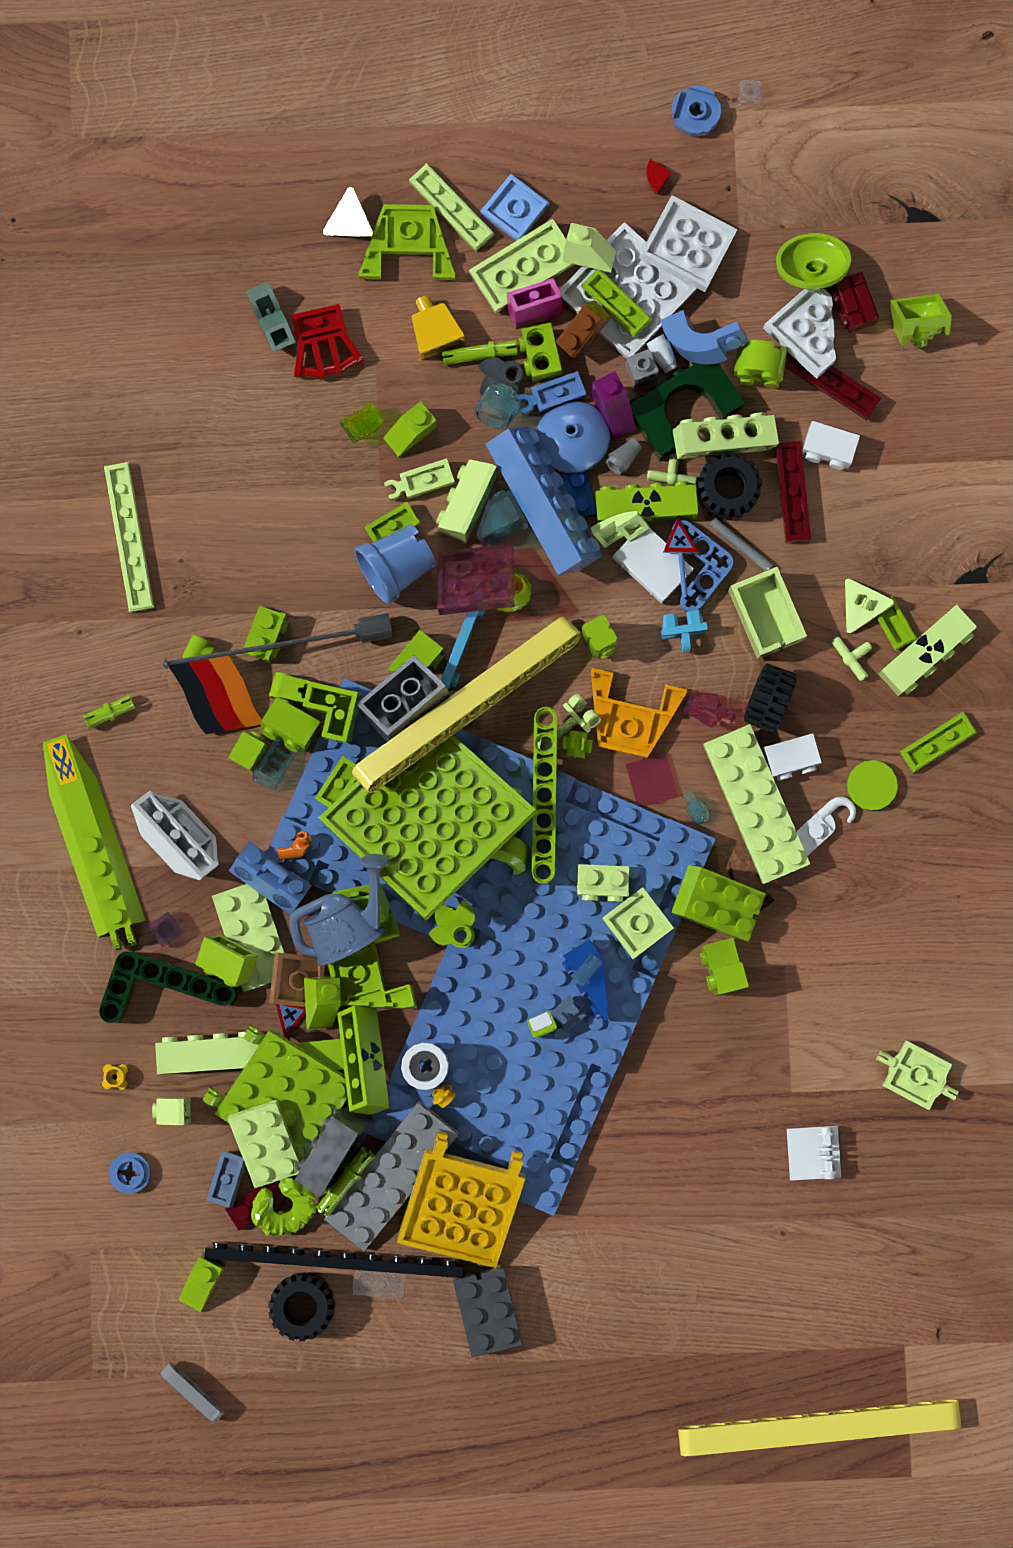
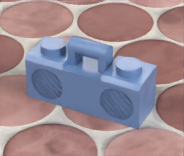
M251 841L248 842L229 869V872L290 915L312 886L297 874L288 871L270 858L269 854Z

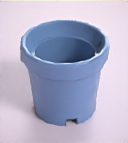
M411 524L371 544L365 542L354 549L355 558L363 575L377 596L386 604H391L399 598L401 591L436 567L434 565L436 563L428 544L424 539L420 540V538L414 537L419 531Z

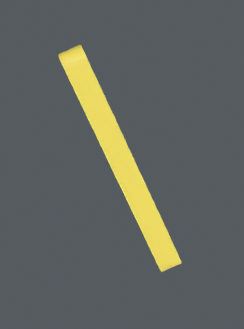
M566 617L558 618L360 761L352 770V775L369 793L375 792L572 649L582 638V633Z
M949 1399L684 1426L678 1428L681 1456H697L953 1430L961 1428L962 1425L959 1400Z

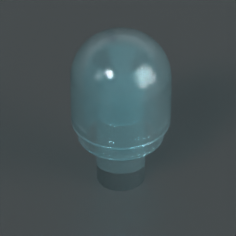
M692 790L685 793L683 796L688 803L686 811L691 820L696 824L706 823L710 818V811L701 798L697 799Z

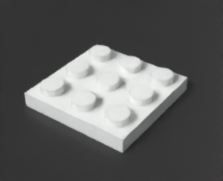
M671 195L639 258L705 292L737 229Z

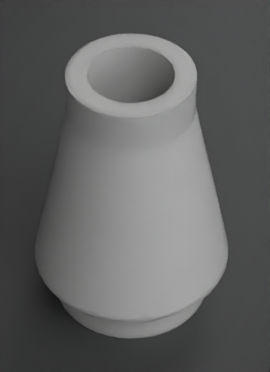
M631 438L627 443L608 454L606 464L610 470L617 475L627 472L634 458L642 449L640 443Z

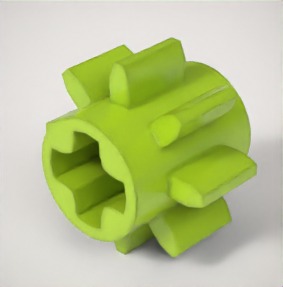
M569 731V737L563 736L562 750H567V757L585 759V754L591 753L593 740H587L588 733Z

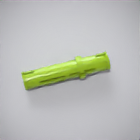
M516 339L499 343L488 341L489 344L442 350L444 366L489 358L517 356V348H513L517 347Z
M362 1146L353 1160L345 1164L343 1173L320 1203L316 1205L320 1213H323L325 1210V1216L331 1215V1212L354 1182L361 1179L363 1176L362 1172L375 1157L373 1152L368 1150L366 1153L367 1148Z

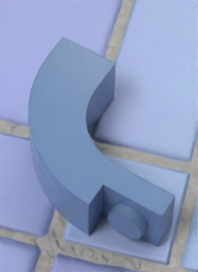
M684 310L661 319L664 333L671 344L683 358L693 363L716 364L728 360L727 351L736 349L748 342L747 334L738 321L714 332L702 334L694 331L693 323Z

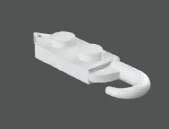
M835 797L796 831L807 856L834 832L835 822L830 814L841 805L848 807L850 816L847 822L851 823L854 820L856 807L850 799Z

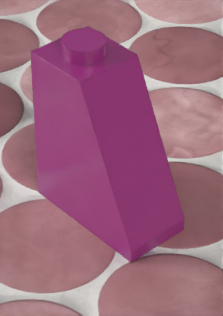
M616 371L594 381L591 398L596 408L606 420L612 438L616 440L635 430L636 425L629 398Z

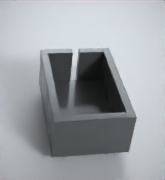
M504 1265L482 1270V1279L477 1280L476 1272L463 1275L462 1278L453 1279L471 1358L522 1345Z

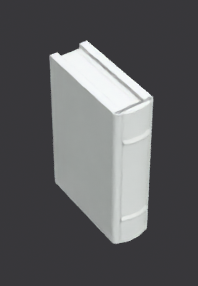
M649 528L632 540H627L612 558L621 566V569L623 568L650 593V596H653L662 604L681 585L679 558L677 553H663L666 543ZM684 560L685 577L687 578L693 572V568Z

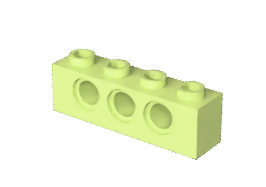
M764 412L754 413L750 417L742 418L740 414L728 416L727 419L719 420L718 417L705 418L702 422H695V419H686L680 421V424L673 429L677 459L718 456L722 453L729 455L731 452L739 454L770 451L779 444L774 415L765 416ZM745 428L751 431L752 437L746 434ZM722 430L728 433L729 439L722 435ZM698 432L705 436L706 441H702L699 438Z

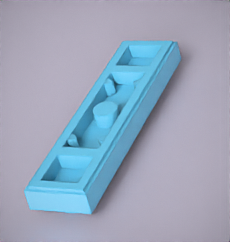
M476 592L474 594L441 678V682L447 687V690H450L451 686L456 687L461 673L457 672L467 644L478 616L483 618L488 603L484 602L485 595Z

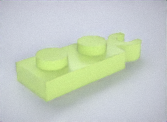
M446 458L400 473L401 481L399 482L388 480L384 483L385 488H396L394 494L388 495L389 500L393 501L397 500L402 493H406L407 499L455 484Z

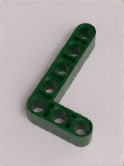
M125 951L116 958L99 1008V1015L107 1023L120 1022L126 1015L137 979L220 1006L234 1004L238 998V992L235 987L228 986L223 981L135 952ZM127 956H132L135 961V965L131 970H126L123 966V961ZM151 964H156L159 968V973L155 978H151L147 974V968ZM177 971L183 975V982L179 986H175L171 982L172 974ZM201 979L207 983V990L203 994H199L195 990L196 982ZM119 980H123L127 986L126 991L121 995L115 991V984ZM224 987L229 988L232 993L230 1000L227 1002H223L219 998V992ZM112 1004L118 1008V1015L114 1019L109 1018L107 1015V1008Z

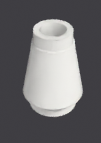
M664 334L646 344L651 351L653 359L663 369L664 373L678 367L670 341L665 338Z

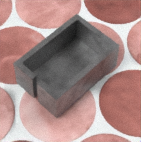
M349 1105L342 1110L337 1109L333 1116L329 1115L322 1124L321 1128L324 1131L320 1137L316 1136L310 1144L309 1149L312 1151L308 1158L304 1157L298 1164L296 1170L299 1173L294 1180L321 1197L330 1190L343 1173V1167L346 1163H350L374 1122L361 1113L349 1112Z

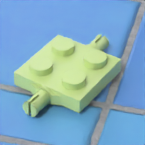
M908 1041L904 1042L900 1052L894 1057L880 1050L879 1055L887 1058V1060L880 1056H877L876 1060L889 1066L888 1075L882 1085L883 1087L927 1110H930L935 1098L940 1094L949 1097L953 1101L956 1099V1096L953 1094L958 1095L959 1091L946 1085L947 1074L952 1064Z

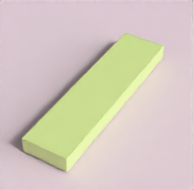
M427 163L409 179V183L430 205H433L434 209L476 252L494 236V232Z

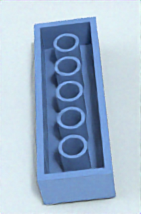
M531 427L508 428L485 444L558 575L578 572L602 557L599 551V543L590 535L586 520L576 510V503L573 497L566 492L562 477L555 472L551 465L552 461L549 454L542 449L539 443V436Z

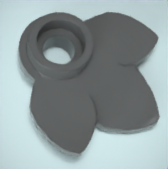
M489 358L482 361L478 367L486 377L481 383L480 394L487 397L500 395L504 405L513 402L519 394L518 384L524 377V369L521 364L516 361L504 362L499 358ZM510 368H513L516 372L513 378L507 376V371Z

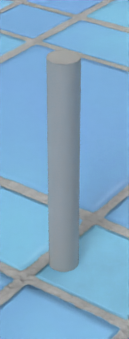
M715 517L709 524L759 567L764 571L770 570L773 564L718 518Z

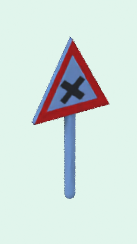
M677 518L663 553H678L682 596L686 598L687 587L683 553L699 554V551Z
M276 1004L285 1038H287L306 1014L305 1007Z

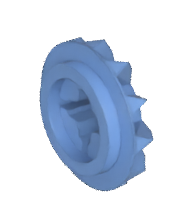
M134 1152L123 1153L117 1156L109 1168L111 1184L116 1190L125 1194H132L142 1190L150 1178L149 1164L143 1156ZM132 1162L133 1171L140 1173V1175L133 1176L128 1184L127 1175L119 1172V1170L128 1169Z

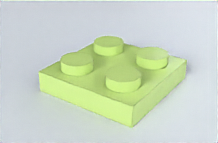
M643 887L602 918L632 959L674 929Z

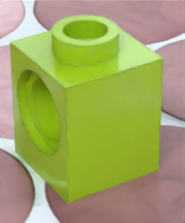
M253 731L249 734L242 732L228 758L253 772L267 748V745L262 742L264 737Z

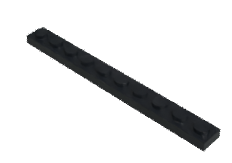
M213 1242L212 1246L205 1248V1259L454 1278L463 1277L464 1265H458V1260L443 1259V1263H433L432 1258L418 1257L416 1262L407 1261V1256L392 1255V1260L381 1259V1254L367 1253L366 1258L356 1257L355 1252L342 1251L340 1256L330 1255L329 1250L320 1249L315 1250V1254L305 1253L304 1248H289V1252L279 1251L278 1246H264L263 1250L253 1249L254 1245L238 1244V1248L228 1247L226 1242Z

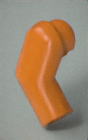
M300 831L297 833V838L292 846L279 847V860L303 857L311 846L312 839L309 833Z

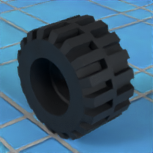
M732 452L729 456H726V453H722L718 458L715 456L711 458L710 462L706 463L703 467L697 483V496L702 501L701 506L703 509L706 507L708 509L707 513L711 516L714 513L721 520L723 517H727V520H733L734 517L741 518L745 513L748 514L758 500L762 485V479H759L760 472L758 469L755 470V464L752 461L747 462L746 456L741 455V457H737L736 453ZM725 474L736 476L744 487L742 495L734 499L722 497L715 489V480Z
M767 663L762 668L744 714V722L774 733L781 724L797 681L796 674Z
M306 1272L304 1274H293L283 1279L272 1292L268 1304L270 1308L268 1313L269 1319L272 1318V1325L280 1331L279 1334L288 1336L289 1340L299 1339V1342L306 1339L312 1340L325 1331L333 1318L335 1307L334 1294L328 1288L326 1281H321L317 1275L312 1276ZM305 1292L314 1298L317 1304V1311L311 1320L305 1322L298 1321L289 1314L287 1302L292 1294Z

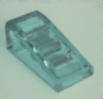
M277 739L274 740L259 763L252 778L255 782L273 792L297 752L292 751L287 754L277 748L279 744L285 747L284 741ZM276 754L281 758L285 759L284 763L276 759L272 755ZM268 762L278 767L279 771H276L273 768L269 767L267 765ZM264 771L265 773L271 775L272 777H274V779H272V778H270L269 776L263 774L262 772Z

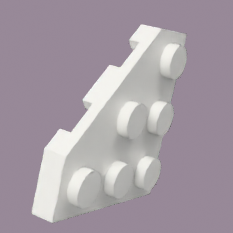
M803 289L767 321L763 329L780 345L786 347L787 352L817 379L836 360L833 346L834 320L832 319L831 310L833 306L832 296L825 289Z

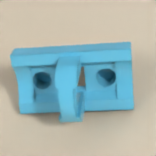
M700 610L686 612L688 625L678 626L677 614L663 615V628L660 631L661 639L680 637L681 648L684 653H689L691 650L690 635L705 634L706 630H708L707 622L703 623Z

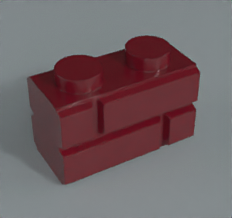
M863 272L844 277L832 286L833 290H830L832 302L834 305H839L841 311L838 314L842 327H847L849 333L875 325L878 322L879 315Z

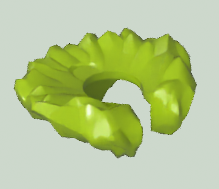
M292 1178L282 1179L279 1183L280 1191L284 1196L292 1200V1208L280 1214L275 1212L273 1209L272 1191L262 1188L253 1201L252 1221L255 1226L262 1228L267 1236L270 1234L272 1236L277 1234L283 1236L285 1233L288 1235L292 1232L297 1233L299 1229L304 1228L305 1224H308L309 1219L313 1218V1214H316L315 1194Z

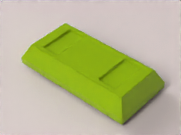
M892 595L888 598L894 600V605L876 618L896 651L915 641L917 637Z

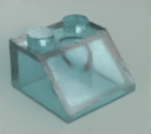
M511 489L492 495V499L487 502L476 534L484 550L529 528Z

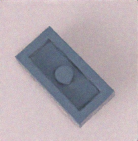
M221 1151L206 1201L233 1208L246 1167L243 1157Z

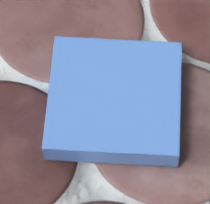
M510 174L482 208L480 214L517 241L530 231L550 206V203L514 175Z

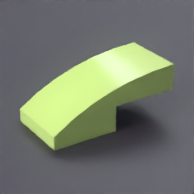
M631 511L610 517L591 527V531L606 548L623 536L630 541L650 527L637 511Z

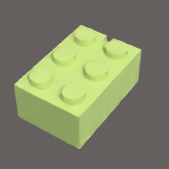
M778 567L730 586L728 592L757 660L779 651L781 646L784 649L805 640L807 634Z

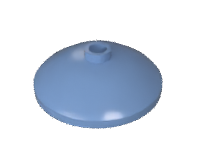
M580 401L567 402L548 410L539 421L536 429L539 443L542 449L549 454L552 467L563 473H581L593 468L603 459L610 444L609 426L601 412L594 406ZM570 428L576 430L573 434H568L567 431Z

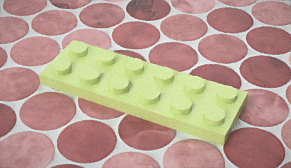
M749 724L704 743L703 747L762 884L810 865L751 725Z

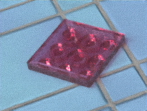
M512 543L438 553L437 609L439 615L514 606V549Z

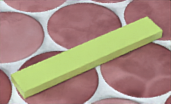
M125 462L104 466L129 612L155 609L130 463Z

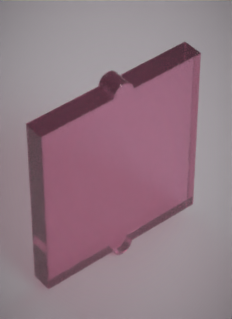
M666 753L625 764L637 806L653 802L659 804L660 800L678 796Z

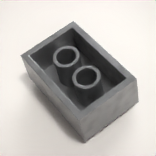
M413 655L356 705L364 719L388 742L449 698L450 694L447 687Z

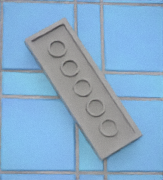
M418 1101L376 1153L374 1159L364 1169L361 1179L354 1182L331 1212V1215L326 1216L324 1220L365 1251L412 1193L425 1148L434 1149L437 1132L448 1133L446 1150L460 1132L421 1101Z

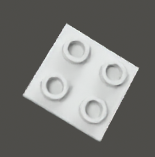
M838 1126L786 1129L790 1181L841 1178Z

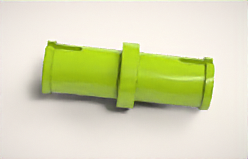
M127 694V696L109 704L108 702L103 703V707L83 714V717L90 730L108 720L112 722L116 720L115 717L136 708L130 695Z

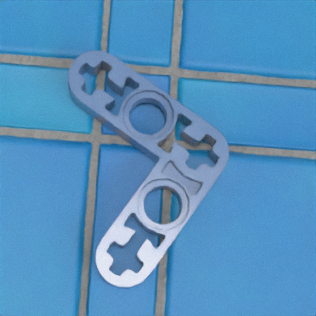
M680 520L683 527L688 529L687 533L691 538L694 534L698 536L693 540L694 545L700 541H704L709 545V551L706 554H691L705 566L688 586L687 597L692 598L696 590L692 589L694 586L700 593L706 596L703 598L700 594L696 598V607L693 605L687 607V600L681 596L680 607L684 612L700 610L730 572L734 560L730 553L690 522ZM713 549L718 551L714 555L721 560L723 557L727 559V568L722 566L719 569L717 567L718 562L713 557L710 562L706 560L711 556ZM701 577H711L714 582L713 586L710 589L702 588L699 583Z

